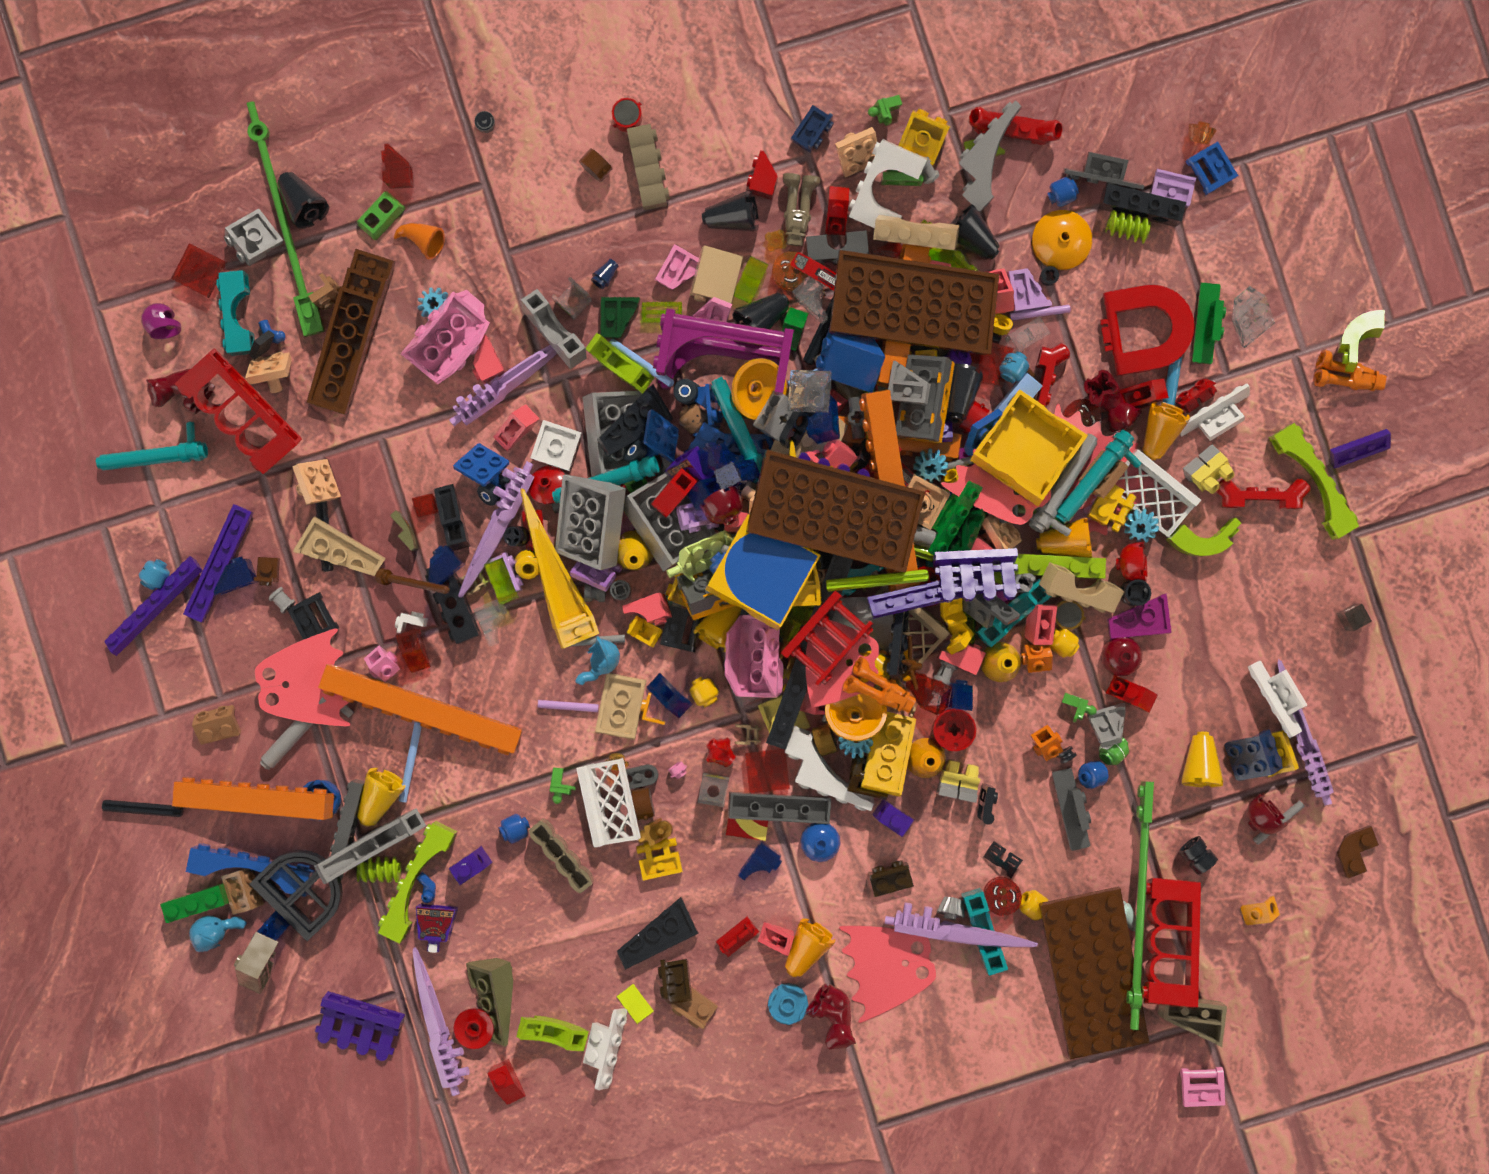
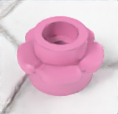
M682 761L676 763L668 770L671 774L670 777L681 778L687 773L685 770L687 766Z

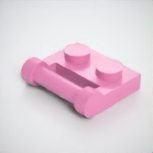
M1222 1067L1208 1070L1180 1069L1184 1107L1225 1105L1224 1071ZM1216 1078V1083L1190 1084V1079Z

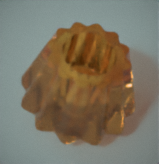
M1198 121V124H1189V141L1209 144L1217 129L1209 127L1210 123Z

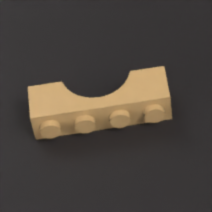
M878 215L875 220L873 239L955 250L959 225L945 223L922 224L905 221L899 217Z
M1050 562L1039 583L1045 589L1044 592L1052 597L1059 595L1068 602L1075 600L1083 607L1089 608V606H1093L1095 610L1105 613V611L1114 613L1124 593L1117 585L1098 579L1089 587L1076 588L1075 575L1067 568Z

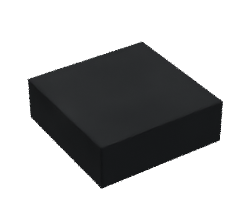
M268 330L255 339L249 356L255 360L267 352L275 335Z

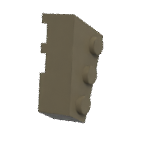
M255 932L244 954L239 955L234 963L239 985L258 994L262 993L271 976L274 963L270 959L276 955L274 950L278 946L277 941Z
M1198 998V1008L1159 1005L1158 1014L1164 1020L1222 1047L1227 1006L1221 1001Z

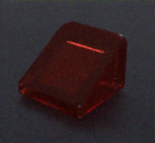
M433 493L412 498L418 518L439 513Z

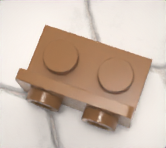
M245 868L221 876L233 915L264 905L262 896L250 885L256 878L254 870Z
M691 987L693 1001L670 1004L676 1015L680 1017L683 1015L688 1018V1022L693 1027L704 1029L718 1005Z

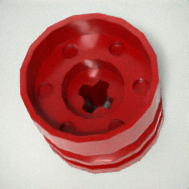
M951 708L937 715L933 722L932 732L934 739L941 747L948 751L957 752L965 750L973 743L977 728L974 719L969 713L962 709ZM952 724H955L956 727H959V731H956V735H953L952 732L948 731V728H951Z

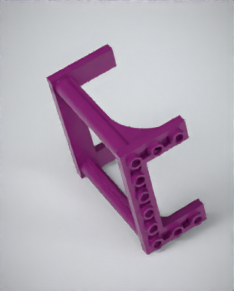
M668 308L666 309V314L661 315L660 326L662 335H658L656 347L660 348L659 356H655L653 368L656 369L657 375H667L673 379L684 364L704 355H718L748 361L763 358L771 360L779 366L774 394L783 396L793 329L785 328V332L704 319L676 314L674 309ZM658 380L662 389L670 390V387Z

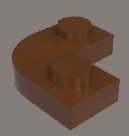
M1366 826L1346 834L1340 844L1337 854L1345 877L1348 879L1367 872L1360 852L1379 846L1372 826Z

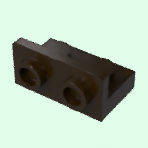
M903 860L892 862L891 866L886 868L883 866L874 867L872 872H868L875 897L914 887L909 865L907 862L903 863Z

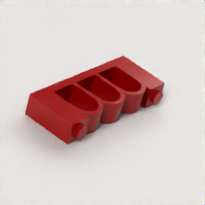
M215 348L174 383L182 395L187 396L189 399L193 396L194 403L201 411L215 414L214 420L218 429L225 434L235 435V443L238 449L245 455L251 456L249 461L253 468L262 474L266 473L302 440L291 426ZM217 374L235 391L233 395L221 404L209 402L204 395L205 385ZM238 395L256 413L242 425L231 424L224 414L226 406ZM260 417L276 435L266 444L255 446L247 441L245 429Z
M1161 878L1148 879L1146 882L1147 900H1151V903L1148 905L1146 913L1147 919L1155 928L1151 929L1146 937V947L1154 957L1150 958L1145 966V976L1149 982H1144V986L1141 987L1144 1004L1198 1008L1201 882ZM1159 902L1187 904V925H1167L1159 921L1156 916V907ZM1160 930L1185 932L1186 956L1166 954L1158 950L1155 945L1156 934ZM1160 959L1185 961V985L1164 983L1158 980L1154 974L1156 962Z

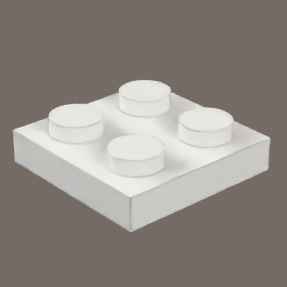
M543 420L531 459L570 471L582 433Z

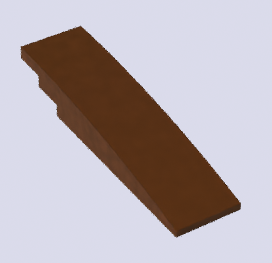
M355 249L351 266L347 268L343 285L340 286L306 403L346 415L372 340L396 261Z

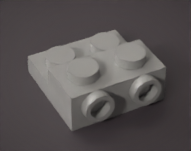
M260 209L225 227L224 240L229 247L234 246L240 262H246L248 266L266 257L267 252L283 244V239Z

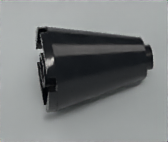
M285 172L280 175L277 184L293 224L297 228L305 229L314 226L313 222L317 219L323 220L330 208L327 200L295 173Z
M752 190L745 191L705 208V212L702 213L703 224L712 229L758 231L759 224L755 225V219H759L755 196H750L753 193Z
M971 204L962 211V215L956 217L951 222L953 225H959L957 243L985 260L989 258L992 260L1000 252L998 250L1000 245L977 208Z
M774 293L736 308L732 313L735 324L771 329L789 309V300L784 294Z
M967 364L954 365L946 417L953 423H960L967 418L983 381V373L981 371L980 374L976 372V367Z

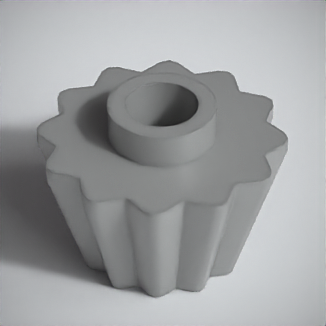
M944 897L937 909V912L943 914L946 919L956 920V917H965L964 905L961 899Z

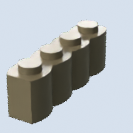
M651 124L627 128L643 210L667 206L666 200H670L668 187H663L662 181L666 180L664 168H659L658 161H662L660 148L656 149L654 144L655 141H658L656 129H651Z
M542 818L529 829V834L533 841L542 846L544 854L555 862L557 870L568 878L569 884L576 892L582 893L592 885L594 878L590 870L581 865L579 857L568 849L566 841L555 833L553 825L548 820Z

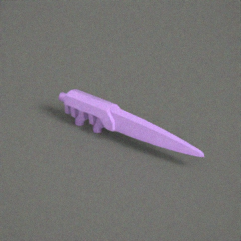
M549 345L523 360L500 377L496 376L491 380L490 385L485 383L486 389L483 390L479 384L473 386L476 396L472 397L469 394L467 402L463 396L457 397L456 402L460 407L453 406L457 414L449 419L451 424L455 426L463 421L467 426L503 401L509 392L544 366L557 354L556 351Z
M526 461L523 469L514 467V472L507 468L504 469L502 475L510 479V481L505 484V490L496 486L493 491L495 495L501 497L500 501H497L495 504L499 508L495 509L491 516L492 518L469 565L458 597L464 596L481 573L503 538L505 530L515 517L522 503L520 489L523 488L527 493L534 479V476L530 474L533 467L532 463Z
M1278 659L1277 663L1280 673L1285 670L1282 661ZM1301 708L1292 713L1302 729V732L1296 735L1298 741L1296 746L1299 754L1302 756V760L1305 762V769L1308 771V778L1311 780V787L1315 792L1316 798L1322 797L1324 806L1332 804L1329 794H1332L1334 791L1317 740H1313Z
M904 903L903 912L897 910L896 918L890 916L885 918V924L895 926L894 932L937 940L995 947H1036L1038 943L992 930L945 920L940 923L939 917L931 918L932 907L929 906L924 907L923 916H920L917 913L915 915L911 914V903Z
M414 947L412 952L423 1016L430 1038L429 1045L442 1088H450L452 1096L460 1094L458 1085L465 1080L464 1076L469 1075L470 1070L468 1067L458 1068L457 1064L460 1061L455 1057L463 1055L464 1050L462 1047L452 1049L454 1041L453 1039L448 1040L450 1032L448 1026L446 1027L436 993L416 947Z

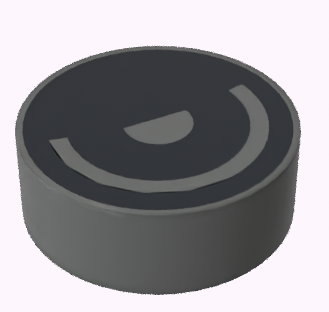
M482 111L476 115L474 122L480 132L489 133L494 129L495 119L490 112Z

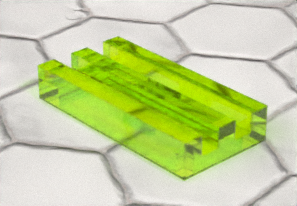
M642 302V323H660L661 318H646V315L666 314V310H646V307H678V310H675V312L682 315V302Z

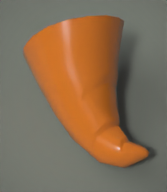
M404 224L397 228L394 234V239L402 236L414 242L428 260L435 258L441 252L445 243L444 230L426 224Z

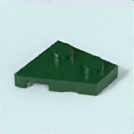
M601 297L600 335L606 339H621L640 303V297Z
M983 509L969 511L968 516L948 547V551H970L987 512L983 511Z

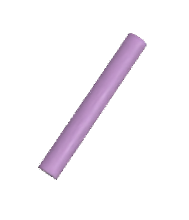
M1070 305L1012 312L1009 313V318L1013 321L1070 313L1071 309Z
M538 700V708L587 712L599 711V704Z

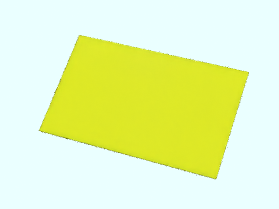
M634 984L617 996L637 1024L654 1012Z

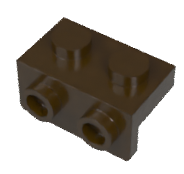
M665 959L660 960L661 966L658 967V974L663 984L660 987L661 998L669 1005L693 1001L688 960L682 959L666 962Z

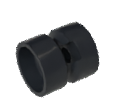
M1143 580L1126 581L1120 587L1124 591L1121 601L1126 605L1141 606L1146 604L1151 598V588Z
M1200 836L1190 839L1179 849L1182 857L1186 861H1191L1190 867L1197 875L1208 871L1218 861L1212 850H1206V843Z

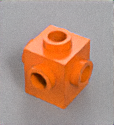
M1024 645L1021 661L1022 665H1026L1028 673L1052 670L1053 655L1050 645Z
M1048 724L1031 734L1035 744L1032 746L1038 757L1042 755L1046 762L1063 752L1060 744L1063 741L1057 732L1054 733Z

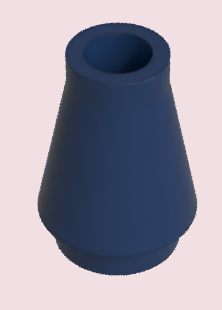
M609 259L592 274L591 281L600 289L608 287L619 265L614 260Z

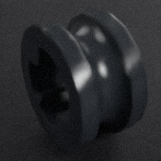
M1053 266L1044 268L1040 274V281L1046 286L1054 285L1059 279V272ZM1045 272H1052L1054 280H1046L1047 275Z
M1072 746L1063 749V752L1057 756L1061 758V764L1077 756L1076 752H1072Z

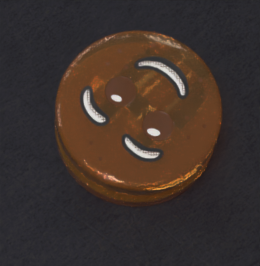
M797 252L782 253L773 264V280L779 288L785 291H796L802 288L809 278L807 274L790 265Z

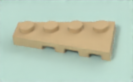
M315 516L293 550L295 553L325 560L332 564L345 566L375 576L385 560V557Z

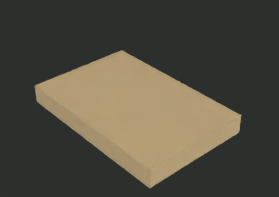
M613 673L606 674L595 732L635 740L646 680Z

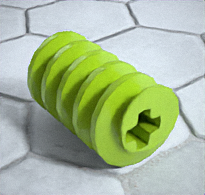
M1112 210L1107 221L1105 233L1110 230V235L1113 237L1115 232H1118V238H1121L1125 233L1126 240H1129L1131 235H1133L1134 242L1141 237L1142 244H1144L1149 235L1151 222L1148 224V218L1146 217L1142 221L1140 216H1135L1133 219L1132 214H1128L1125 217L1124 212H1120L1117 216V212Z
M377 856L376 861L373 862L371 857L367 862L364 861L357 865V881L360 882L362 879L363 882H368L370 879L374 883L378 878L380 883L384 882L385 879L388 883H391L393 879L396 883H399L402 871L401 862H397L396 857H393L392 862H389L388 857H385L384 862H381L380 856Z

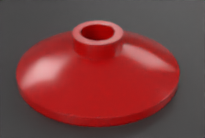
M551 465L537 469L533 473L534 479L529 487L532 498L541 504L555 503L552 492L556 488L562 487V479L565 473L560 468ZM546 480H548V484H547V485H543V483H544Z
M477 1008L464 1010L457 1016L454 1022V1035L457 1041L469 1049L484 1047L489 1043L494 1033V1025L490 1016ZM473 1024H477L479 1029H474Z

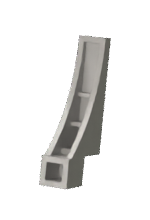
M1016 100L1013 104L1009 102L1002 109L1004 114L999 119L995 117L987 126L989 130L984 135L981 133L973 141L975 144L971 150L967 148L959 157L961 159L959 164L976 179L974 182L970 181L963 188L965 192L962 195L979 212L994 198L992 195L994 160L1005 131L1022 109V106Z
M417 808L395 820L378 827L318 863L314 868L323 884H326L379 852L424 828L426 824Z

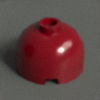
M730 486V491L726 492L724 489L718 490L704 500V506L700 505L701 510L710 522L720 525H731L737 521L736 517L740 514L743 503L736 487Z
M1119 637L1109 639L1103 645L1101 662L1109 673L1116 676H1128L1140 667L1142 663V650L1133 639Z
M1260 793L1248 805L1247 816L1249 821L1247 823L1255 832L1259 830L1263 834H1276L1285 828L1288 823L1282 822L1285 817L1271 800L1267 803L1263 799L1265 795Z

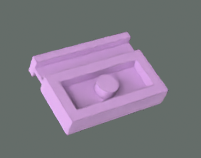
M1157 169L1150 194L1185 201V208H1188L1191 203L1196 178Z

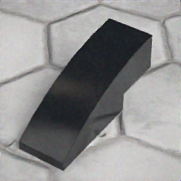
M454 484L435 488V498L447 547L451 552L471 547Z

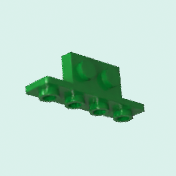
M1203 282L1200 284L1192 353L1193 363L1212 364L1214 345L1223 338L1224 327H1222V319L1226 316V307H1224V301L1219 300L1220 284Z
M968 481L959 497L954 493L951 494L932 527L938 534L928 549L930 554L947 552L948 547L968 516L973 504L979 497L983 489L982 486Z

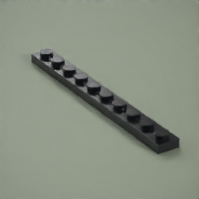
M837 555L832 556L820 590L821 605H815L811 617L834 592L827 591L826 581L847 578L853 559ZM831 610L827 614L828 620L833 619L835 611ZM804 640L800 648H802L801 651L806 655L807 642ZM797 658L766 743L784 750L787 748L807 692L806 666Z

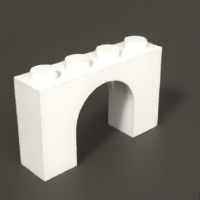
M884 139L881 143H876L872 154H875L873 162L868 161L864 173L867 174L864 181L860 180L856 192L859 193L857 199H852L848 207V211L851 212L850 218L875 228V220L878 215L902 218V215L882 207L875 200L872 186L876 176L885 170L892 169L919 179L927 161V158Z

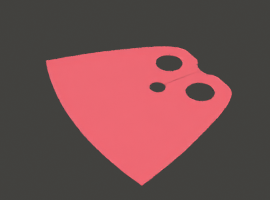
M829 620L851 640L860 632L841 623ZM818 625L813 630L815 636L836 655L839 656L846 648L825 627ZM870 636L866 639L862 637L830 673L832 678L825 685L821 683L817 686L815 682L819 677L806 667V681L811 707L838 702L861 694L859 692L846 693L842 690V687L849 675L858 678L852 669L859 657L867 659L870 669L878 674L875 660L879 656V645L875 639ZM807 642L806 656L825 672L833 662L812 643ZM864 643L869 644L872 649L871 654L866 657L861 656L858 651L859 646ZM847 659L853 660L852 666L846 665ZM870 681L865 682L867 685L871 687H874L876 685Z

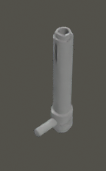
M1087 434L1088 436L1052 486L1049 502L1043 507L1036 508L1037 512L1033 514L1029 524L1035 531L1043 533L1051 526L1065 536L1070 534L1071 529L1054 518L1057 515V509L1097 446L1098 439L1094 435Z
M322 697L319 704L326 702V700ZM346 705L340 709L348 718L354 713ZM295 720L261 757L260 764L267 770L274 768L314 723Z

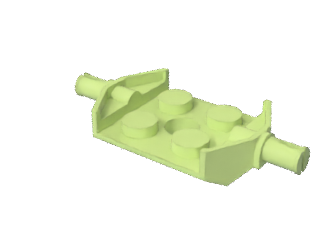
M723 530L684 547L679 552L677 566L666 570L668 577L671 578L683 573L688 579L695 582L693 576L709 569L712 564L710 559L717 552L722 554V546L724 544L730 546L734 538L726 530Z

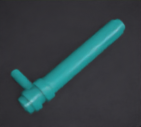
M722 377L711 381V388L742 455V463L745 467L730 474L729 478L731 482H735L748 475L750 480L752 479L754 483H757L763 457L758 453L743 417L733 403L731 390L726 379L723 380Z
M187 422V442L179 443L177 446L103 454L96 458V466L104 471L178 461L182 463L191 462L192 460L202 461L204 458H208V447L205 442L195 441V423Z
M1121 430L1114 435V440L1106 445L1103 454L1057 510L1055 518L1065 524L1073 518L1118 460L1125 457L1135 468L1141 465L1142 462L1129 450L1133 446L1132 442L1135 440L1130 433Z
M647 456L642 458V461L635 460L630 462L629 465L587 479L621 485L633 480H643L646 476H655V473L659 472V465L655 457L650 458ZM562 487L556 488L552 492L555 503H560Z

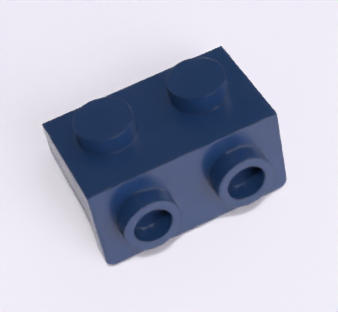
M812 105L792 135L791 141L809 153L814 148L817 150L823 141L822 135L824 132L828 133L834 124L832 121L833 114L829 113L828 115Z

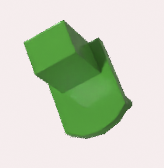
M900 95L877 100L874 106L868 109V115L871 117L877 115L879 124L890 125L892 122L890 111L899 109L902 105Z
M1065 693L1062 703L1077 708L1073 722L1076 723L1077 719L1082 720L1084 713H1088V715H1095L1097 713V709L1093 705H1087L1088 700Z
M553 767L550 792L554 793V796H552L553 802L559 804L562 801V794L571 795V790L575 791L576 787L562 785L564 769Z

